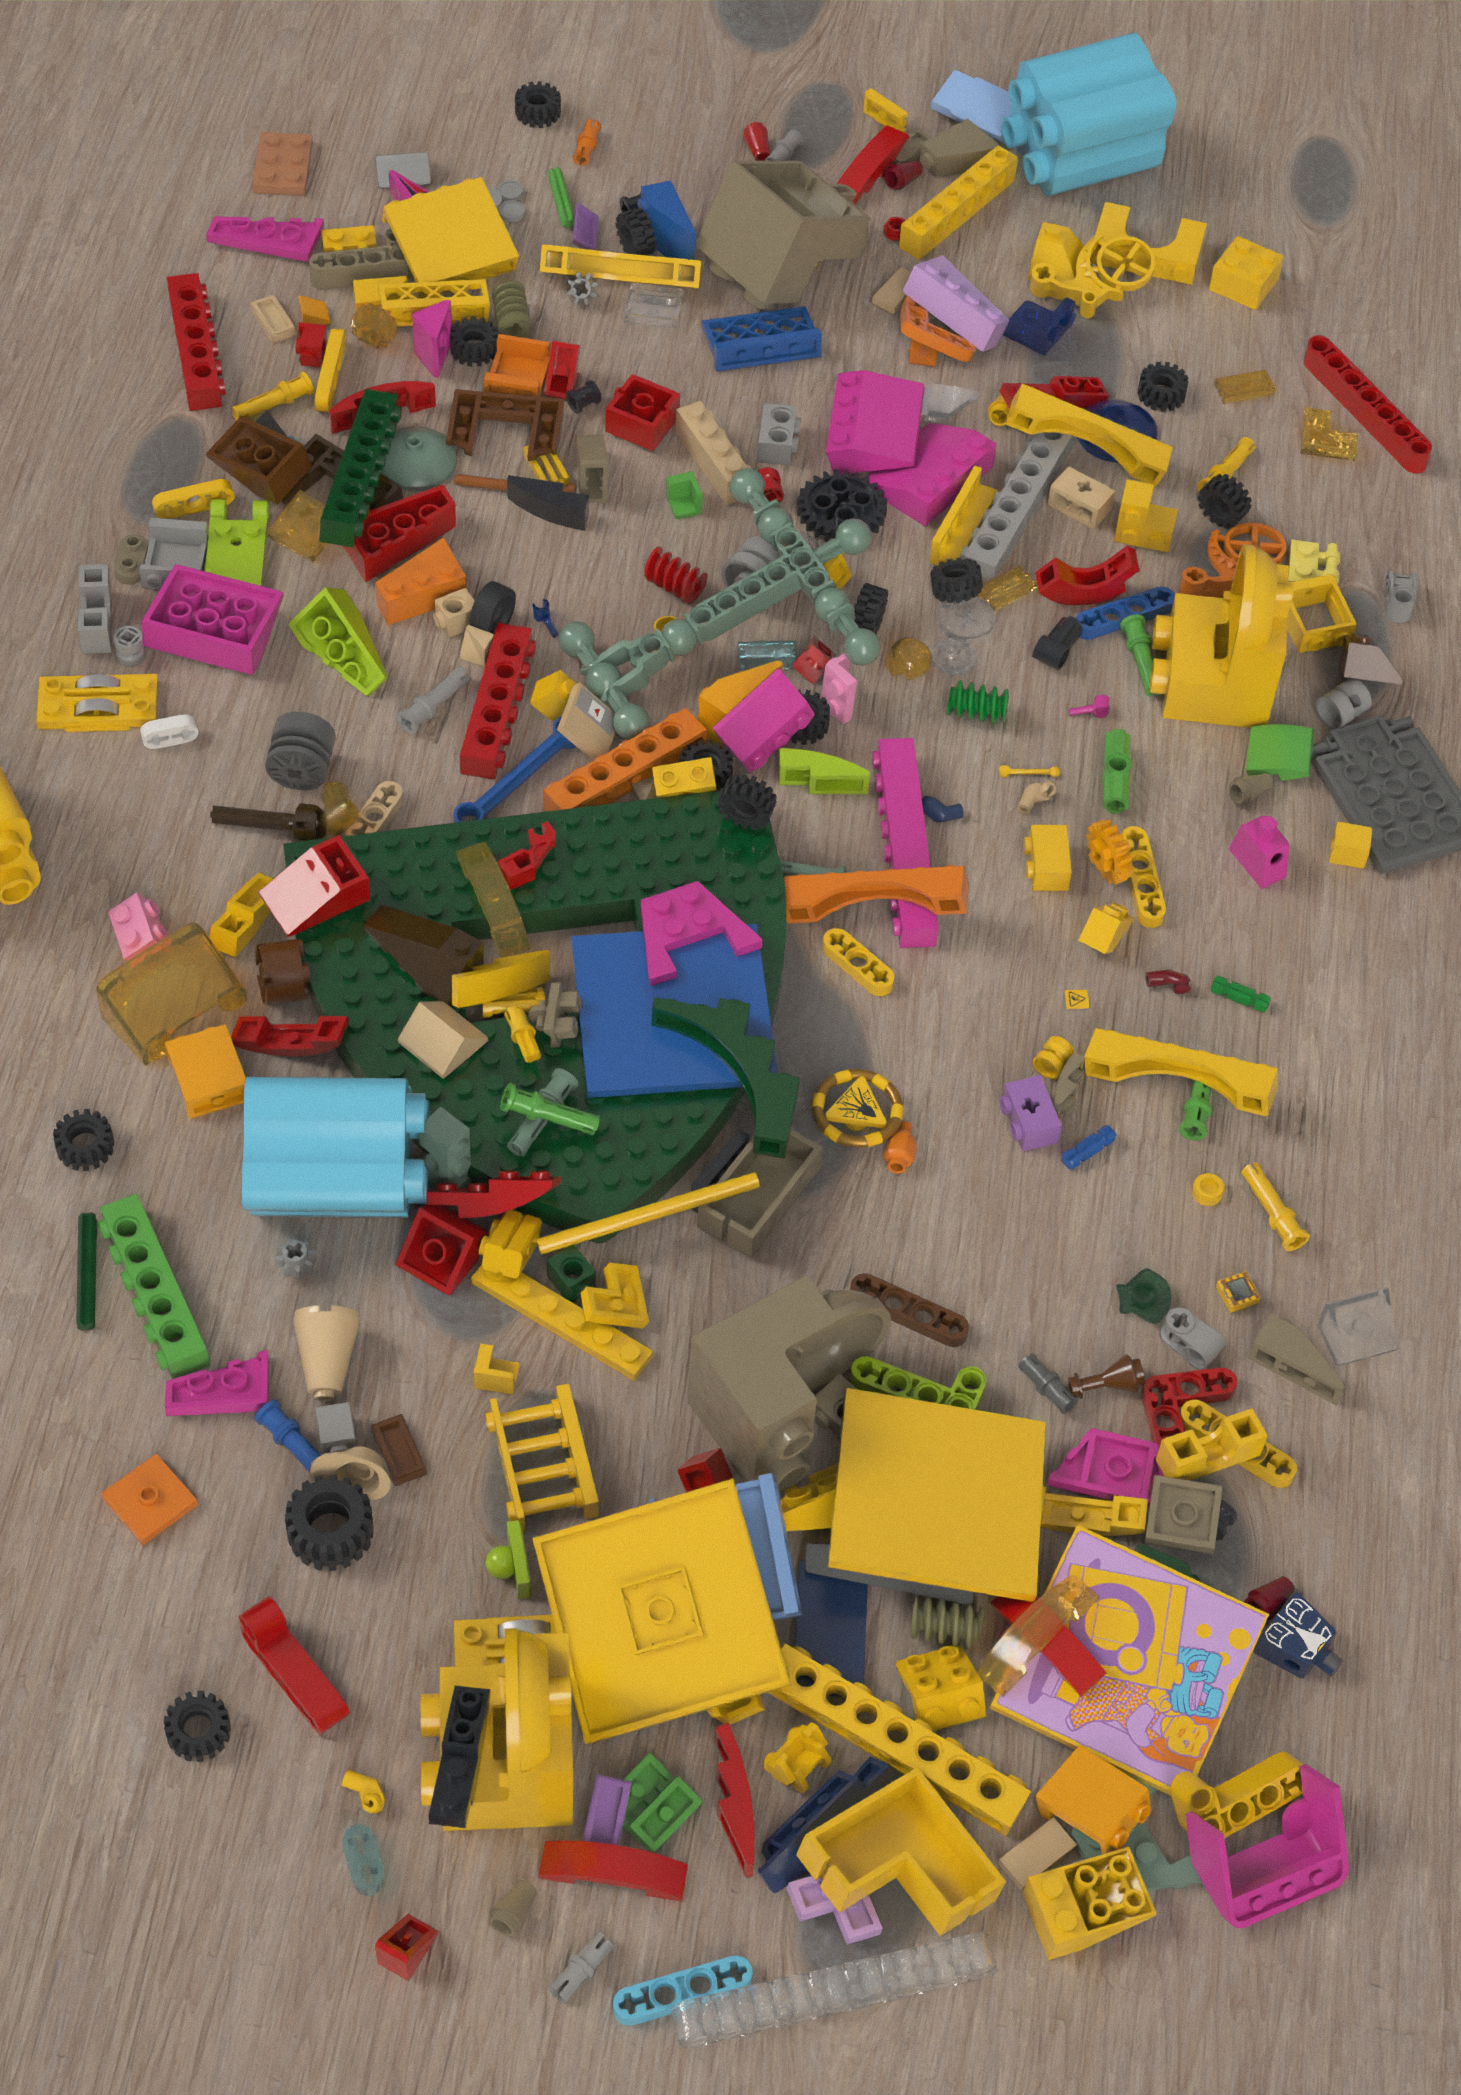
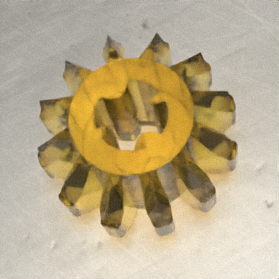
M373 303L368 305L361 304L351 319V333L358 336V341L365 342L367 347L369 345H373L376 349L380 346L387 347L397 333V318L390 315V310L382 309L381 305L376 307Z

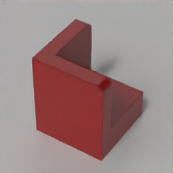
M721 1448L695 1455L677 1469L686 1492L733 1479Z

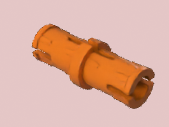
M588 119L583 133L578 136V146L573 155V160L578 165L581 158H583L582 166L587 165L591 152L596 149L597 136L601 130V124L597 120H595L593 127H591L593 119Z

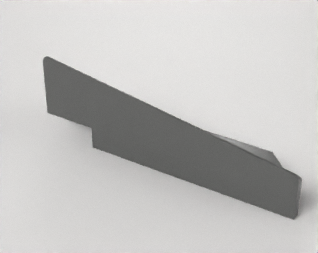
M806 1544L805 1568L808 1573L963 1604H971L973 1602L972 1591L829 1568L830 1544Z

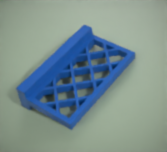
M806 306L702 320V329L714 356L716 371L821 357L822 334L819 328L815 329ZM802 317L799 322L790 318ZM773 321L776 323L774 325H770L764 322ZM739 325H748L749 327L745 329ZM784 325L792 329L790 331H787L782 329L781 327ZM721 328L723 331L720 333L712 329ZM757 329H760L762 331H765V333L762 335L755 331ZM732 332L740 336L738 338H734L729 336V334Z

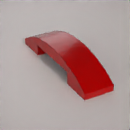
M400 381L366 388L398 394L397 406H407L410 413L436 407L434 383ZM365 389L346 397L329 410L332 434L352 429Z
M239 1016L231 1039L236 1047L262 1054L290 1057L316 1055L328 1052L340 1045L349 1019L347 1016H320L317 1024H271L266 1016Z
M997 1596L990 1602L991 1606L1013 1628L1016 1627L1055 1667L1060 1677L1080 1697L1107 1674L1086 1647L1037 1597L1034 1602Z
M569 1840L545 1841L539 1879L575 1884V1879L645 1890L646 1896L682 1902L688 1864L660 1854L614 1844Z

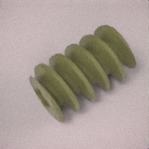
M505 281L499 284L492 293L498 333L526 338L530 334L531 328L525 288L518 281Z
M916 1594L910 1625L912 1639H916L921 1630H923L925 1640L930 1642L935 1633H938L940 1644H944L948 1636H951L953 1646L958 1647L962 1638H964L967 1649L971 1650L975 1642L980 1639L985 1607H981L975 1616L970 1604L966 1606L963 1613H960L958 1602H953L950 1609L946 1610L945 1600L940 1599L936 1607L933 1608L931 1597L927 1596L922 1605H919Z

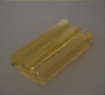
M1267 370L1216 378L1214 384L1216 389L1219 388L1218 394L1222 396L1223 404L1271 396L1275 392V386Z
M1018 565L983 584L982 592L978 593L977 598L991 612H994L1035 590L1037 582L1034 579L1030 580V575L1027 572L1023 573V568ZM1021 583H1023V585H1021V586H1019L1018 588H1016V589L1010 591V589H1012V588H1014V587L1020 585ZM1001 595V597H999V598L993 600L992 602L990 601V600H992L993 598H995V597Z

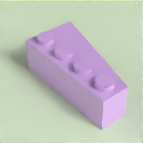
M943 255L916 264L902 291L982 352L997 346L1009 322V319L1001 310L989 301Z

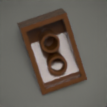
M242 416L236 420L206 453L207 458L257 496L277 505L312 468L302 443Z

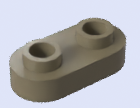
M128 535L119 543L114 570L116 579L123 584H135L141 580L139 568L141 564L145 563L148 550V542L141 535Z

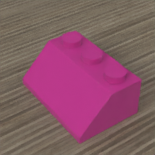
M778 668L713 727V730L723 745L729 749V753H732V756L751 774L755 769L761 768L766 763L768 757L777 749L783 748L799 729L805 728L815 714L805 698Z

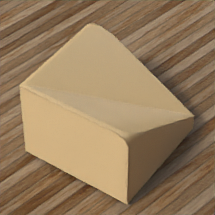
M468 625L465 630L460 658L485 668L494 634Z

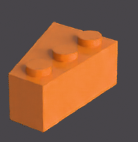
M444 537L375 582L377 607L387 625L433 611L435 610L436 599L463 588L467 589L466 575Z

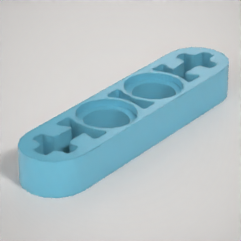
M738 1955L730 1956L625 1987L614 1996L613 2015L619 2023L632 2026L740 1994L746 1991L751 1984L752 1966L744 1957ZM736 1967L738 1972H745L742 1974L741 1982H735L733 1977L722 1980V1988H717V1977L714 1972L719 1971V1979L729 1976L730 1968ZM699 1976L706 1977L711 1983V1989L705 1994L695 1993L690 1987V1982L693 1978ZM661 1987H669L676 1994V1998L672 2003L663 2005L656 2001L654 1997L655 1992ZM648 1992L650 2010H646V2002L635 2006L634 2014H629L627 2009L620 2010L624 2006L625 1999H630L632 2004L644 2001L643 1993Z

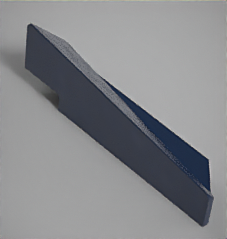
M870 1756L853 1776L838 1770L763 1843L762 1853L766 1860L765 1864L758 1868V1873L770 1891L778 1893L789 1882L794 1881L807 1871L796 1855L807 1833L898 1779L890 1764Z

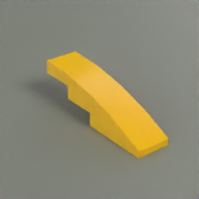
M542 950L496 958L492 964L474 966L473 971L453 974L452 1005L462 1008L486 1003L533 989L550 981V951Z

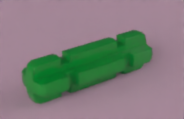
M1216 976L1211 985L1212 993L1220 996L1226 994L1227 999L1247 1007L1251 1004L1254 1006L1253 1009L1260 1012H1266L1271 1001L1269 995L1259 992L1258 995L1255 993L1256 990L1234 981L1228 983V979L1221 976Z

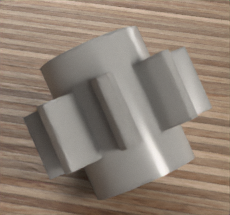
M577 272V279L575 281H567L571 285V290L567 292V295H574L576 297L574 304H579L584 299L586 305H591L590 298L600 297L596 293V287H599L601 284L592 281V273H588L584 279L582 273ZM580 284H586L587 294L582 293V290L579 288Z
M291 1238L285 1245L279 1244L280 1256L275 1257V1263L277 1268H282L284 1278L290 1276L301 1280V1277L307 1274V1272L313 1273V1264L311 1262L317 1261L316 1251L309 1250L308 1240L302 1242Z

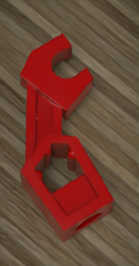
M548 821L542 824L543 835L536 834L533 828L528 830L530 850L520 849L497 861L498 875L509 890L535 880V873L550 849L555 848L556 833Z

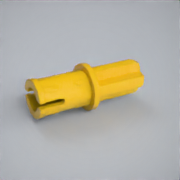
M520 1005L509 1007L507 1009L508 1012H505L504 1015L511 1028L512 1041L519 1045L527 1063L539 1060L541 1053L534 1039L536 1030L528 1022L524 1008Z

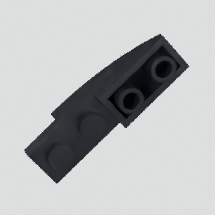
M454 1686L441 1745L442 1756L428 1815L429 1824L466 1828L470 1806H473L480 1770L491 1695L490 1689Z

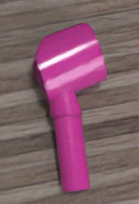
M1098 695L1094 698L1093 705L1069 709V715L1093 713L1098 718H1104L1109 713V697L1107 695Z

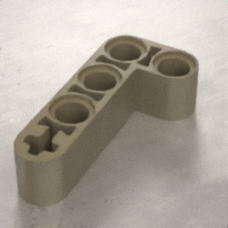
M391 227L385 231V246L317 253L309 259L310 281L312 286L317 289L353 286V280L407 276V279L412 277L411 270Z

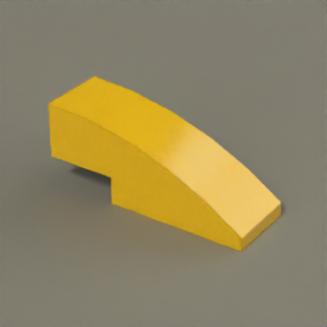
M258 872L227 902L226 912L210 927L209 947L236 958L254 937L270 913V910L260 897L259 891L270 883L273 878Z

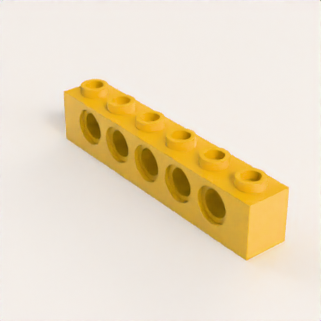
M997 145L901 224L899 248L918 260L922 259L1015 181L1018 157Z

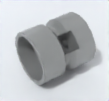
M1349 678L1318 698L1316 710L1321 721L1327 727L1334 730L1344 727L1353 718L1369 710L1372 705L1371 696L1361 681Z

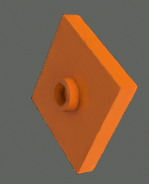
M157 1454L150 1457L101 1493L103 1501L142 1546L198 1506V1500Z

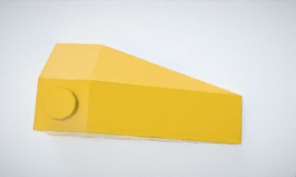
M838 1463L808 1476L809 1483L800 1488L792 1486L784 1490L785 1498L781 1499L786 1531L832 1527Z

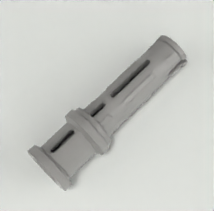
M458 666L425 696L421 695L413 699V704L409 708L399 711L396 715L397 722L401 728L409 734L416 733L421 723L432 719L435 716L436 709L471 680L470 674H467L464 678L462 677L468 671L464 667Z

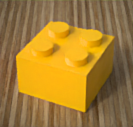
M1236 236L1214 265L1209 290L1256 310L1279 280L1284 255Z

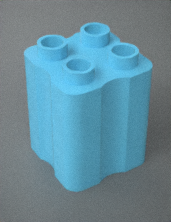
M1134 32L1021 62L1017 79L1011 80L1009 83V96L1012 104L1009 116L1004 117L1001 121V132L1005 144L1009 148L1017 147L1020 154L1024 156L1023 170L1029 184H1038L1046 196H1052L1160 166L1166 149V133L1173 123L1176 112V98L1165 76L1154 66L1149 51L1142 39Z
M246 1077L242 1163L243 1209L250 1211L252 1216L410 1218L411 1204H427L428 1165H425L424 1159H411L412 1139H419L418 1133H425L426 1119L429 1117V1100H426V1093H412V1088L408 1086L407 1078Z

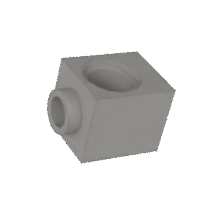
M349 1402L315 1408L322 1455L325 1453L343 1452L356 1447Z

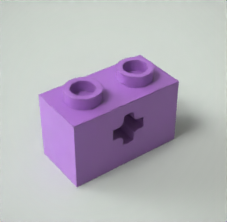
M1041 1075L1005 1083L1003 1096L999 1099L1000 1108L1004 1115H1008L1011 1122L1010 1132L1014 1141L1018 1140L1022 1152L1057 1144L1062 1125Z

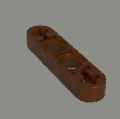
M859 1274L852 1279L850 1290L859 1291V1289L868 1286L870 1291L865 1293L875 1299L879 1296V1292H882L880 1301L891 1314V1321L946 1346L958 1347L966 1341L969 1324L962 1315L871 1274ZM895 1297L902 1301L903 1306L899 1309H890L885 1304V1301ZM919 1311H927L932 1315L933 1319L928 1323H922L915 1318V1314ZM938 1318L942 1319V1324L940 1323L939 1329L936 1328ZM957 1326L959 1330L954 1335L948 1333L949 1329Z

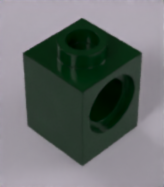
M571 1245L547 1259V1277L567 1300L571 1302L577 1299L582 1300L580 1293L586 1287L596 1288V1271L575 1245ZM575 1274V1275H578L579 1277H577V1278H569V1277H567V1276H568V1275Z

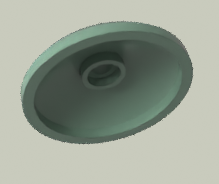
M420 426L401 428L396 430L394 439L391 438L389 455L386 454L385 467L381 473L401 485L402 490H429L443 484L453 474L457 464L456 449L453 444L450 446L446 445V436L436 430Z

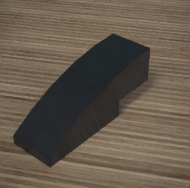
M508 475V499L518 507L548 522L585 531L589 516V495L563 492V483Z

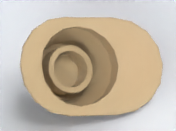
M364 1446L353 1447L343 1452L325 1453L317 1457L312 1462L310 1474L314 1481L315 1477L321 1475L323 1480L329 1479L330 1475H337L340 1481L344 1477L351 1479L352 1486L358 1483L363 1489V1494L367 1493L370 1501L383 1498L389 1492L391 1486L389 1474L384 1469L385 1464L380 1455L371 1448Z

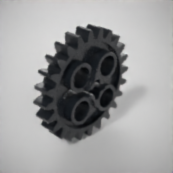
M834 469L833 475L830 476L824 471L822 479L814 475L813 483L806 481L805 488L800 489V495L797 497V516H800V524H806L807 532L815 530V538L824 535V542H828L831 538L834 539L838 526L845 520L852 518L861 519L869 526L871 532L878 533L879 526H884V520L887 516V498H883L884 490H877V482L869 484V476L860 479V472L855 473L854 476H849V470H845L844 474L840 475L837 469Z

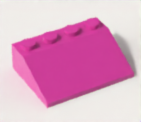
M866 370L838 373L826 454L833 473L834 469H837L841 475L844 474L845 470H849L850 474L915 466L925 391L924 384Z
M928 423L919 431L915 466L873 471L868 475L870 477L869 484L877 482V490H884L883 498H887L888 504L926 527L955 501L974 466L982 468L981 477L993 468L997 443L976 430Z
M175 564L141 622L144 647L253 675L264 656L283 599V592Z

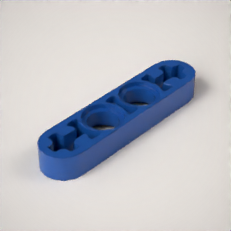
M1161 586L1082 611L1076 616L1079 624L1083 627L1082 635L1079 638L1089 640L1121 630V621L1130 615L1140 614L1144 616L1145 621L1154 619L1156 615H1166L1172 611L1175 593L1171 589ZM1137 605L1142 607L1144 611L1134 612L1130 607ZM1115 614L1119 619L1112 621L1107 619L1105 615Z

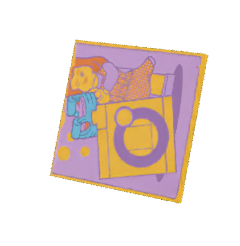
M1077 1525L1041 1602L1076 1636L1107 1674L1080 1697L1060 1677L1055 1667L1023 1637L991 1703L990 1709L1070 1748L1076 1749L1080 1745L1126 1775L1171 1796L1170 1786L1175 1776L1184 1771H1191L1196 1776L1198 1775L1269 1614Z

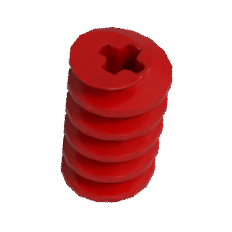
M660 546L656 547L647 560L644 571L645 579L648 582H654L657 587H663L666 592L673 593L675 597H682L686 603L695 601L706 586L708 574L705 572L699 577L700 569L698 567H694L690 571L691 564L689 562L681 565L682 560L680 557H675L672 560L671 552L663 554V548Z

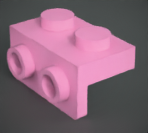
M845 653L839 657L832 658L825 665L821 698L824 697L827 700L826 704L830 705V715L842 724L852 719L857 680L849 673L850 661L845 656Z
M136 892L108 911L123 958L126 961L133 963L155 947L164 953L171 950L167 940L169 937L168 931L161 923L159 917L161 911L154 900L147 899Z

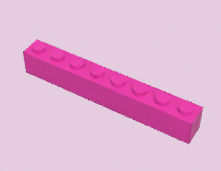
M914 738L878 739L877 751H872L873 769H878V774H875V791L881 792V798H878V815L884 816V821H881L880 827L881 839L887 840V845H884L883 848L884 863H889L890 869L896 870L914 869L917 867L931 868ZM889 899L890 911H895L896 918L892 920L893 936L899 937L900 948L936 947L939 931L937 915L912 902Z

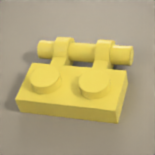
M1291 539L1288 582L1332 574L1336 583H1338L1339 571L1337 570V565L1340 564L1341 557L1338 545L1330 543L1327 546L1326 552H1320L1319 543ZM1318 565L1326 566V569L1324 571L1318 570Z

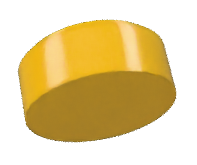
M1211 1173L1199 1175L1194 1180L1192 1187L1193 1198L1204 1206L1218 1204L1225 1192L1223 1180Z

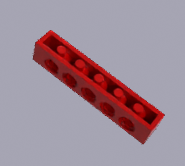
M199 273L166 277L189 411L222 407L221 396L226 395L224 378L218 379V376H222L220 359L215 360L214 358L219 356L217 341L211 340V338L215 337L213 321H207L212 316L210 303H204V300H208L206 283H200Z
M503 623L497 624L460 753V773L463 775L495 780L498 768H504L506 751L503 750L505 746H510L512 738L510 725L511 723L516 724L518 716V706L516 704L517 701L522 702L524 695V684L522 682L523 679L528 680L530 674V662L528 660L529 657L534 658L536 652V641L532 640V628Z

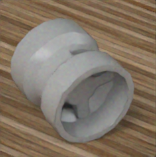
M123 626L117 629L113 635L118 662L127 667L142 663L145 659V647L141 630L134 626Z

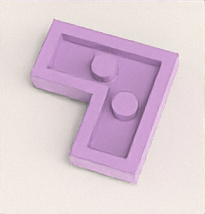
M812 1876L788 1883L786 1889L799 1922L833 1912L847 1945L881 1934L883 1928L869 1895L839 1913L820 1888L823 1881L822 1878L815 1881Z

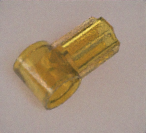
M329 781L322 787L323 794L321 797L325 813L321 815V820L325 827L334 836H337L360 820L361 814L351 801L347 786L341 781Z

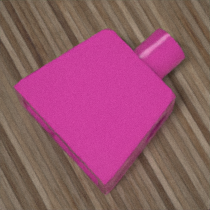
M1262 815L1243 824L1229 847L1231 853L1261 889L1286 878L1290 845L1277 829V821L1273 817Z

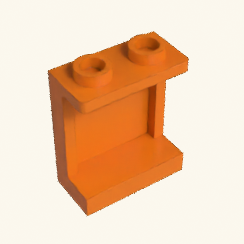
M499 334L497 337V351L491 371L486 372L484 377V392L541 397L547 378L551 343Z

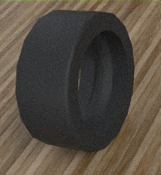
M495 581L487 583L474 601L469 619L470 626L495 634L498 623L509 624L516 604V593L514 590Z

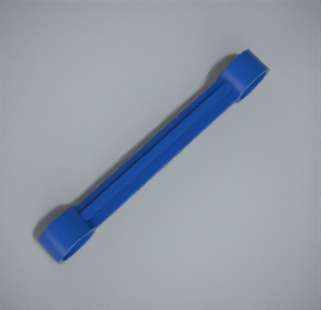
M561 717L557 718L553 723V734L475 803L465 802L458 805L454 810V823L461 822L462 817L468 815L475 816V820L484 819L485 816L562 748H575L576 746L557 730Z

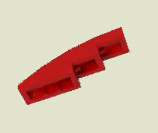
M886 125L849 165L836 184L847 185L856 191V196L853 200L855 205L863 192L869 193L878 177L883 178L885 176L886 170L892 165L909 139V134Z
M728 1722L715 1728L714 1742L723 1759V1762L717 1764L716 1780L725 1799L718 1801L717 1816L745 1877L748 1878L753 1876L755 1842L751 1791L742 1755Z

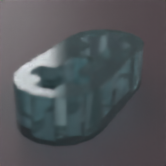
M353 1825L344 1832L342 1838L343 1850L352 1884L358 1893L365 1896L374 1895L383 1888L385 1883L384 1868L375 1835L365 1825ZM361 1836L362 1841H366L364 1843L365 1854L361 1856L358 1854L357 1847L353 1845L354 1838ZM368 1864L371 1874L375 1875L373 1876L374 1882L371 1884H367L365 1879H361L363 1878V1865Z

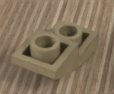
M1076 1052L1068 1059L1057 1082L1053 1106L1059 1119L1063 1114L1069 1115L1076 1106L1077 1099L1075 1095L1077 1086L1085 1074L1082 1071L1085 1058Z

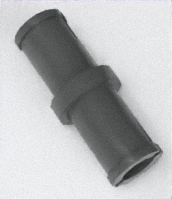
M1031 1353L1029 1356L1027 1355L1020 1362L1018 1368L1037 1386L1036 1390L1041 1396L1046 1395L1060 1409L1062 1414H1066L1067 1410L1070 1412L1076 1406L1078 1398L1073 1396L1060 1382V1376L1056 1372H1050L1034 1353Z

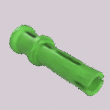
M1134 614L1124 618L1120 623V628L1126 634L1128 640L1126 647L1128 651L1134 654L1145 689L1144 692L1147 696H1151L1149 688L1153 663L1150 650L1152 639L1146 633L1144 616Z
M1196 1080L1193 1081L1191 1098L1184 1104L1185 1118L1179 1127L1180 1134L1184 1138L1193 1141L1202 1140L1207 1136L1206 1121L1212 1112V1107L1209 1103L1212 1088Z
M512 1083L506 1086L500 1104L501 1111H515L526 1115V1118L529 1120L545 1119L559 1125L580 1130L589 1135L595 1134L600 1120L599 1115L549 1101L540 1092L530 1093L517 1089L516 1085Z

